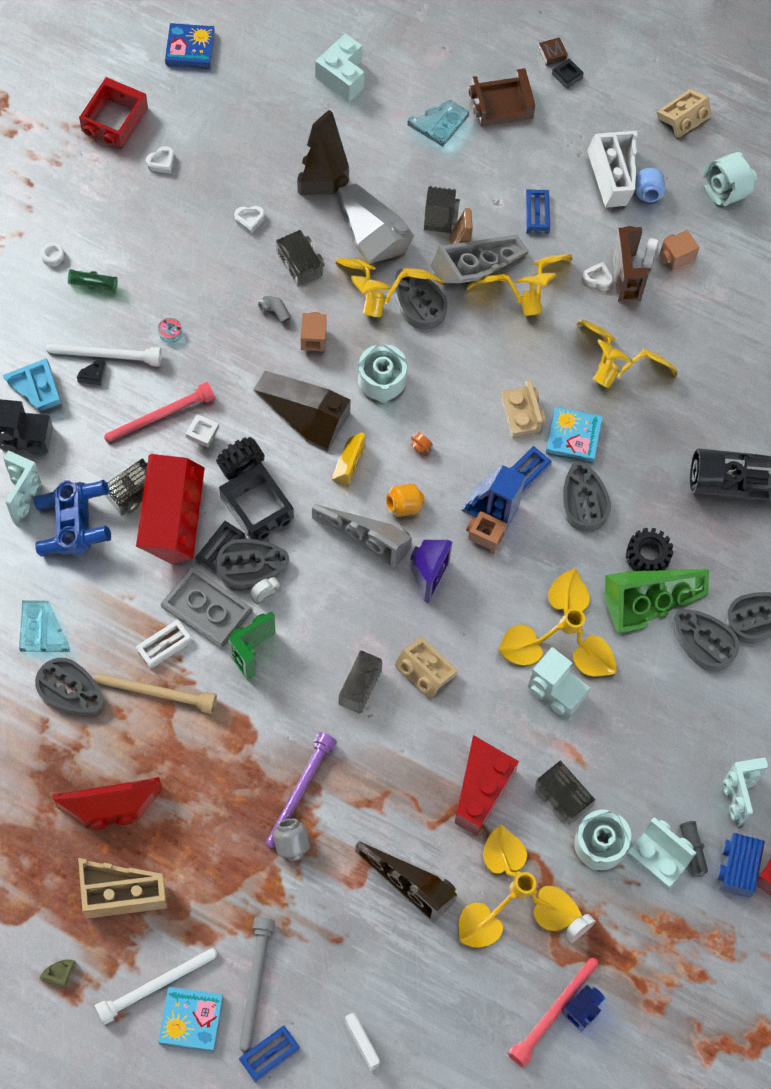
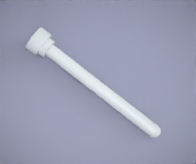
M48 344L46 346V351L51 354L142 360L145 363H149L150 366L160 367L162 360L161 347H151L145 351L60 344Z
M211 948L113 1002L111 1000L108 1002L102 1001L94 1005L103 1025L114 1021L113 1017L118 1015V1011L214 960L218 956L217 950Z

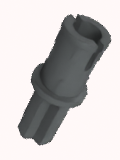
M688 821L680 824L679 827L683 838L693 845V850L696 852L690 862L692 873L696 876L708 872L703 853L705 846L700 841L696 821Z

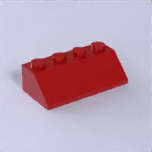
M150 454L148 456L136 547L170 564L193 559L205 467L185 457Z

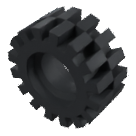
M245 437L241 441L236 440L233 445L229 444L228 449H223L221 451L223 454L218 455L216 462L225 477L231 480L264 461L265 455L254 438L248 437L247 439Z
M643 528L642 533L638 530L635 536L632 535L626 549L628 565H633L632 570H666L673 556V544L669 543V536L664 538V532L661 530L659 534L655 533L656 528H652L651 532H648V528ZM644 545H652L657 548L659 556L654 560L646 559L641 555L640 548Z

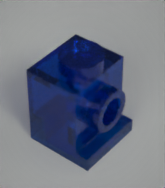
M586 985L563 1009L562 1014L582 1033L588 1025L585 1020L587 1019L591 1023L602 1011L599 1006L605 1000V997L597 988L593 987L591 989Z

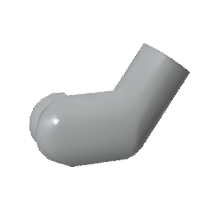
M264 296L263 299L258 301V308L261 311L275 312L281 323L291 319L286 306L280 298Z

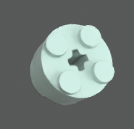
M741 152L731 153L706 164L703 169V178L706 177L707 184L704 185L710 199L717 205L723 204L728 206L750 196L753 192L754 183L757 181L756 172L750 168Z
M386 344L379 347L374 345L366 349L360 357L358 366V385L363 393L381 403H386L403 391L407 377V363L404 354L398 348Z
M596 810L589 813L580 823L574 838V848L578 858L591 870H608L617 866L629 849L632 837L630 827L623 817L611 813L609 810ZM598 837L602 840L607 839V843L604 844L602 841H599Z

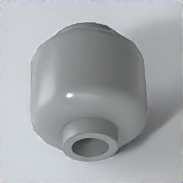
M291 818L279 822L277 828L272 833L276 852L280 857L288 858L290 861L301 859L304 856L303 854L310 848L307 828L304 823L298 822L297 819Z

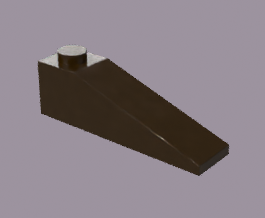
M328 110L313 123L307 143L310 150L302 160V164L305 165L304 172L299 173L297 178V193L300 195L334 194L338 188L346 186L349 182V164L333 112Z
M266 370L253 389L270 408L276 410L285 419L289 426L292 425L305 441L327 452L350 415L351 399L332 390Z
M360 841L356 844L355 852L432 923L435 924L456 901V888L447 879L442 881L432 873Z

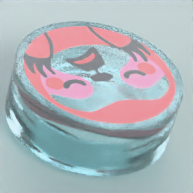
M175 318L163 319L158 325L159 337L167 343L178 341L182 336L181 323Z

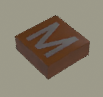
M560 37L539 43L538 48L546 65L567 59L568 54Z

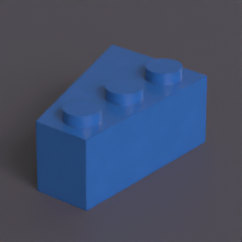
M502 465L474 487L462 511L476 518L480 511L507 523V530L519 509L526 476L516 468H508Z

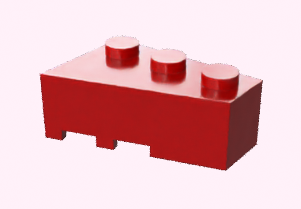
M474 735L455 823L478 836L515 774L519 761Z

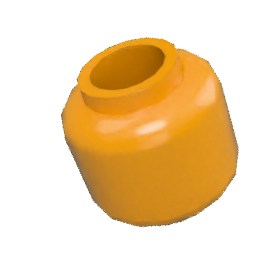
M412 483L393 486L386 495L387 508L396 517L417 515L425 502L423 492Z

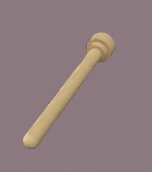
M97 674L94 677L97 684L196 705L198 709H201V712L213 714L216 706L217 694L205 692V694L195 695L104 674Z

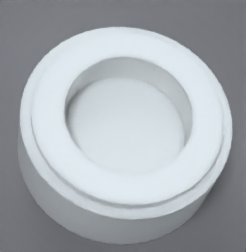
M50 242L41 248L40 255L45 265L55 267L64 261L65 253L60 244Z

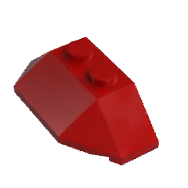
M156 777L53 794V800L57 808L85 828L91 827L92 830H100L106 828L108 824L129 825L133 823V820L140 819L161 792L162 786L160 778Z

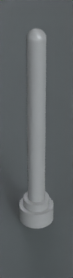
M255 917L252 930L255 931L254 935L257 937L239 1046L242 1052H248L251 1047L267 938H270L275 927V920Z

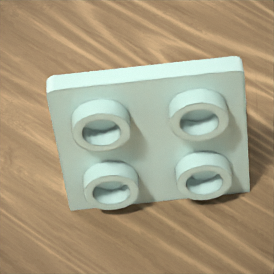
M8 450L3 459L11 482L15 487L7 498L6 505L12 521L18 524L21 517L24 518L30 508L29 504L33 497L39 495L42 483L35 462Z
M766 757L734 763L725 780H723L724 792L730 796L732 804L729 807L730 815L733 821L736 820L738 827H743L753 814L747 788L757 785L756 783L767 770Z
M653 818L644 834L626 855L665 888L669 889L687 868L696 852L688 840L679 838L672 832L669 824L663 820L658 821L656 818Z

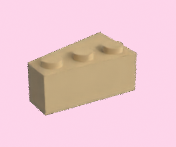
M78 858L82 911L86 919L167 908L163 874L130 867L128 869L112 866L109 863L102 864Z

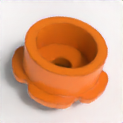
M420 432L414 437L411 436L413 441L411 446L420 454L424 451L426 453L430 452L429 449L433 443Z

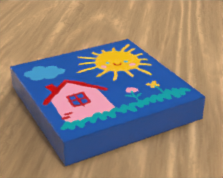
M170 23L165 64L210 68L215 33L214 26Z

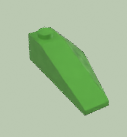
M708 569L628 571L605 575V601L615 630L618 633L641 629L647 626L649 621L657 617L663 618L668 615V611L678 606L684 607L707 595L709 591Z

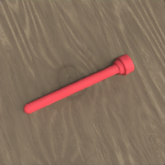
M208 382L202 383L195 389V393L106 433L104 439L107 442H112L198 401L200 403L204 401L208 403L215 399L214 393Z
M590 958L525 1041L519 1042L518 1045L514 1044L509 1050L508 1056L519 1066L525 1068L530 1062L534 1046L597 968L598 960L596 958Z

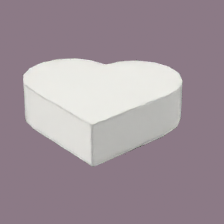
M162 146L157 152L150 153L146 157V165L150 171L172 173L174 151L170 147Z
M252 206L250 208L239 207L234 212L235 223L250 234L265 219V212L259 206Z
M650 238L647 243L642 262L644 268L651 269L658 251V239Z
M601 262L586 269L583 273L582 281L587 287H596L601 291H607L611 289L614 278L605 263Z
M275 577L263 579L252 588L251 598L255 603L261 602L276 592L280 587V583Z
M590 914L577 918L568 927L565 937L571 944L574 943L596 921Z

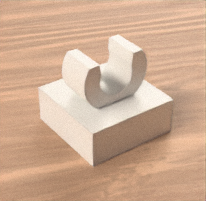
M197 414L186 432V438L208 448L219 429V423Z

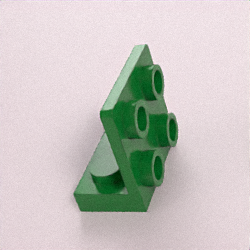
M272 611L266 615L264 613L254 618L252 624L245 628H237L228 638L230 657L246 680L256 675L255 665L257 663L254 659L256 653L253 648L276 633L275 615Z

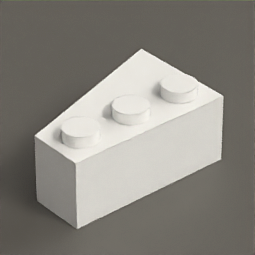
M637 131L595 134L587 152L605 208L627 206L635 191Z

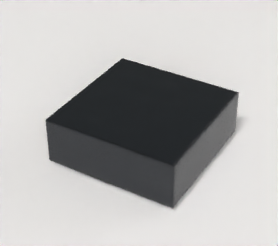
M570 58L552 69V75L566 89L582 79L584 72Z

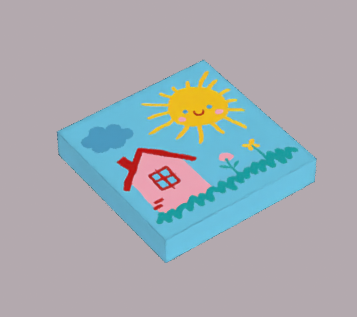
M555 407L545 453L594 462L603 416Z
M168 987L158 1043L214 1052L223 994Z

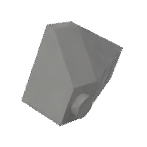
M357 183L338 188L337 192L343 210L348 214L350 220L348 223L349 228L353 230L355 235V246L368 264L405 254L415 235L400 216Z
M518 235L443 245L438 247L431 268L443 283L477 281L527 255L528 250Z
M314 504L312 507V518L393 570L396 569L411 548L412 537L401 527L396 528L392 524Z

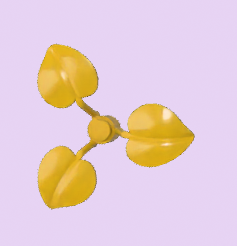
M561 254L544 257L533 262L534 265L538 264V275L516 280V283L525 282L530 285V290L522 292L523 296H520L508 274H489L480 280L472 281L466 288L469 290L477 283L496 280L506 281L515 294L517 303H522L524 316L539 314L543 312L540 300L542 299L541 285L546 287L548 282L557 276L556 273H542L543 267L560 260L571 263L573 257L572 254Z
M336 258L335 264L361 269L365 272V277L352 276L351 280L362 294L366 293L363 313L369 316L382 317L384 304H389L392 294L404 277L432 279L443 286V281L426 270L403 268V271L391 287L387 283L370 279L369 269L375 270L376 267L372 263L368 264L365 260L357 258ZM379 290H390V291L388 292V294L386 295V297H383V296H384V292L379 291Z
M580 319L576 325L588 327L600 334L605 340L598 339L597 341L603 350V355L593 380L599 384L610 388L616 377L620 379L621 375L642 357L653 359L668 366L674 377L677 376L678 370L659 354L643 349L636 357L631 359L624 352L610 345L611 340L615 342L616 339L607 330L587 320ZM617 358L629 363L618 371L620 366L614 363Z
M576 568L561 574L552 583L548 591L550 606L556 610H564V616L561 618L560 624L539 639H537L536 633L531 627L523 624L515 625L504 634L498 648L499 653L507 661L520 666H529L538 662L543 655L539 644L557 631L562 630L566 634L577 633V644L580 647L574 651L573 661L576 668L582 674L599 677L614 675L617 672L614 654L605 640L596 635H589L584 642L582 641L583 629L581 626L585 622L583 611L589 604L590 596Z
M500 824L491 832L486 840L483 849V860L490 872L500 874L506 871L507 876L515 878L510 884L511 894L492 913L488 906L483 903L467 905L459 915L458 938L462 944L473 948L487 947L495 943L503 931V924L495 916L514 897L525 899L531 895L532 901L537 904L533 909L534 919L540 927L548 931L562 930L570 926L577 918L582 917V914L572 898L558 887L544 886L539 890L538 898L536 897L535 877L528 872L521 873L518 871L527 860L525 846L515 835Z

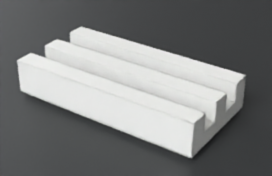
M177 619L135 648L144 662L147 663L149 669H152L193 642V639L179 619ZM176 629L180 630L173 636L159 643V645H157L150 651H144L145 649L152 646L153 644H155L171 632L175 631ZM184 636V638H182L181 640H179L163 652L159 653L158 655L150 659L152 656H154L155 654L162 651L163 649H165L166 647H168L169 645H171L172 643H174L175 641Z
M351 1013L344 1017V1023L371 1072L379 1067L380 1060L356 1014Z

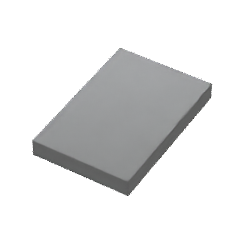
M193 566L161 602L163 609L220 649L228 642L231 633L239 628L253 611L252 607Z

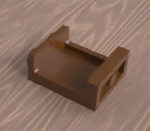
M526 68L517 69L516 78L479 83L477 76L472 77V85L468 86L469 98L474 99L473 113L474 117L479 119L480 126L534 118L535 101Z
M625 226L618 228L612 252L618 301H641L648 271L647 268H633L631 257L637 254L642 227Z

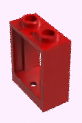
M105 77L79 116L81 131L90 137L95 136L104 140L109 145L122 148L148 108L146 93ZM108 100L132 109L118 131L95 121Z

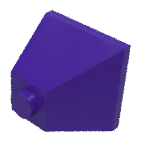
M423 540L420 547L416 546L410 557V560L413 561L412 572L426 603L430 602L450 562L453 544L450 540Z

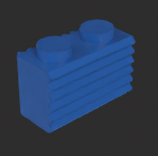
M733 833L729 840L725 839L722 849V855L726 856L725 864L720 865L717 874V880L721 881L720 889L748 897L753 896L758 881L765 844L764 840Z

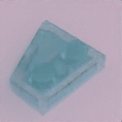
M449 100L442 103L439 107L426 110L425 114L420 117H410L407 120V125L444 147L469 117V111Z
M22 600L20 652H70L69 644L49 601Z

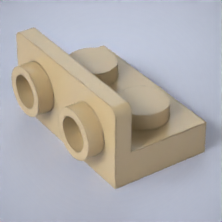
M689 89L657 111L658 119L673 126L675 137L680 138L711 117L709 98Z
M531 380L526 381L525 387L501 391V399L512 438L540 433L542 423H545V414L543 409H539L537 403L539 402L538 389L536 387L533 388Z
M422 636L403 649L395 663V667L430 699L436 695L440 687L453 679L458 672Z

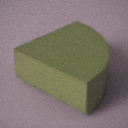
M65 959L52 964L42 972L40 980L66 989L76 966V961Z

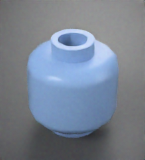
M645 168L636 175L635 189L638 198L644 202L651 203L664 196L666 191L665 180L660 170Z

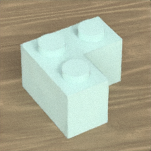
M344 34L315 61V78L348 102L364 89V71L357 67L362 63V45L347 34Z
M551 647L533 668L528 687L536 698L547 701L555 713L569 718L587 697L590 687L570 672L572 662Z

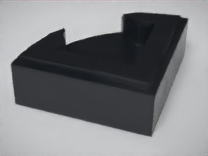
M94 361L93 364L82 368L77 375V382L102 385L106 361Z

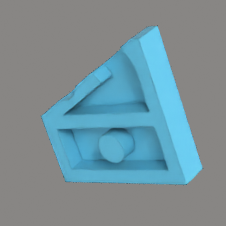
M46 358L3 375L4 380L39 412L62 403L50 364Z

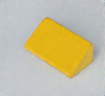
M365 433L356 434L346 441L332 476L333 481L347 486L350 484L365 447Z

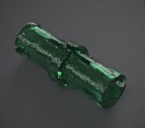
M70 269L68 284L86 286L89 290L98 288L115 292L118 286V277L101 275L97 271L89 273Z

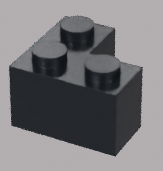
M0 399V448L6 451L27 450L34 454L48 452L53 429L50 415L25 413L22 401Z

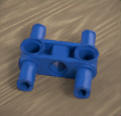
M104 479L87 484L65 480L53 492L34 497V505L38 511L55 507L56 512L55 538L35 543L36 552L40 557L54 553L63 555L71 553L74 556H80L91 545L111 540V531L106 525L89 529V499L109 494V486Z

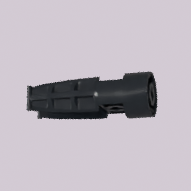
M696 448L690 467L691 493L771 500V488L746 487V483L768 485V480L770 479L769 471L747 469V466L771 468V456ZM725 459L741 460L740 462L730 461L725 463ZM738 484L737 490L722 489V486L730 488Z

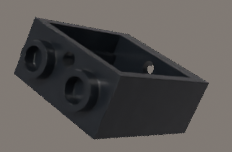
M262 463L219 487L220 498L249 539L264 540L273 530L278 527H286L294 519V508ZM265 483L281 506V509L253 525L235 499Z

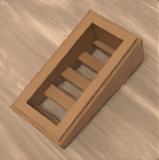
M465 208L452 229L450 244L471 241L473 224L470 208Z

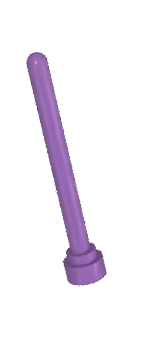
M324 732L317 734L314 740L315 751L266 840L268 848L275 847L272 833L277 828V824L291 818L323 756L328 755L329 751H333L337 740Z

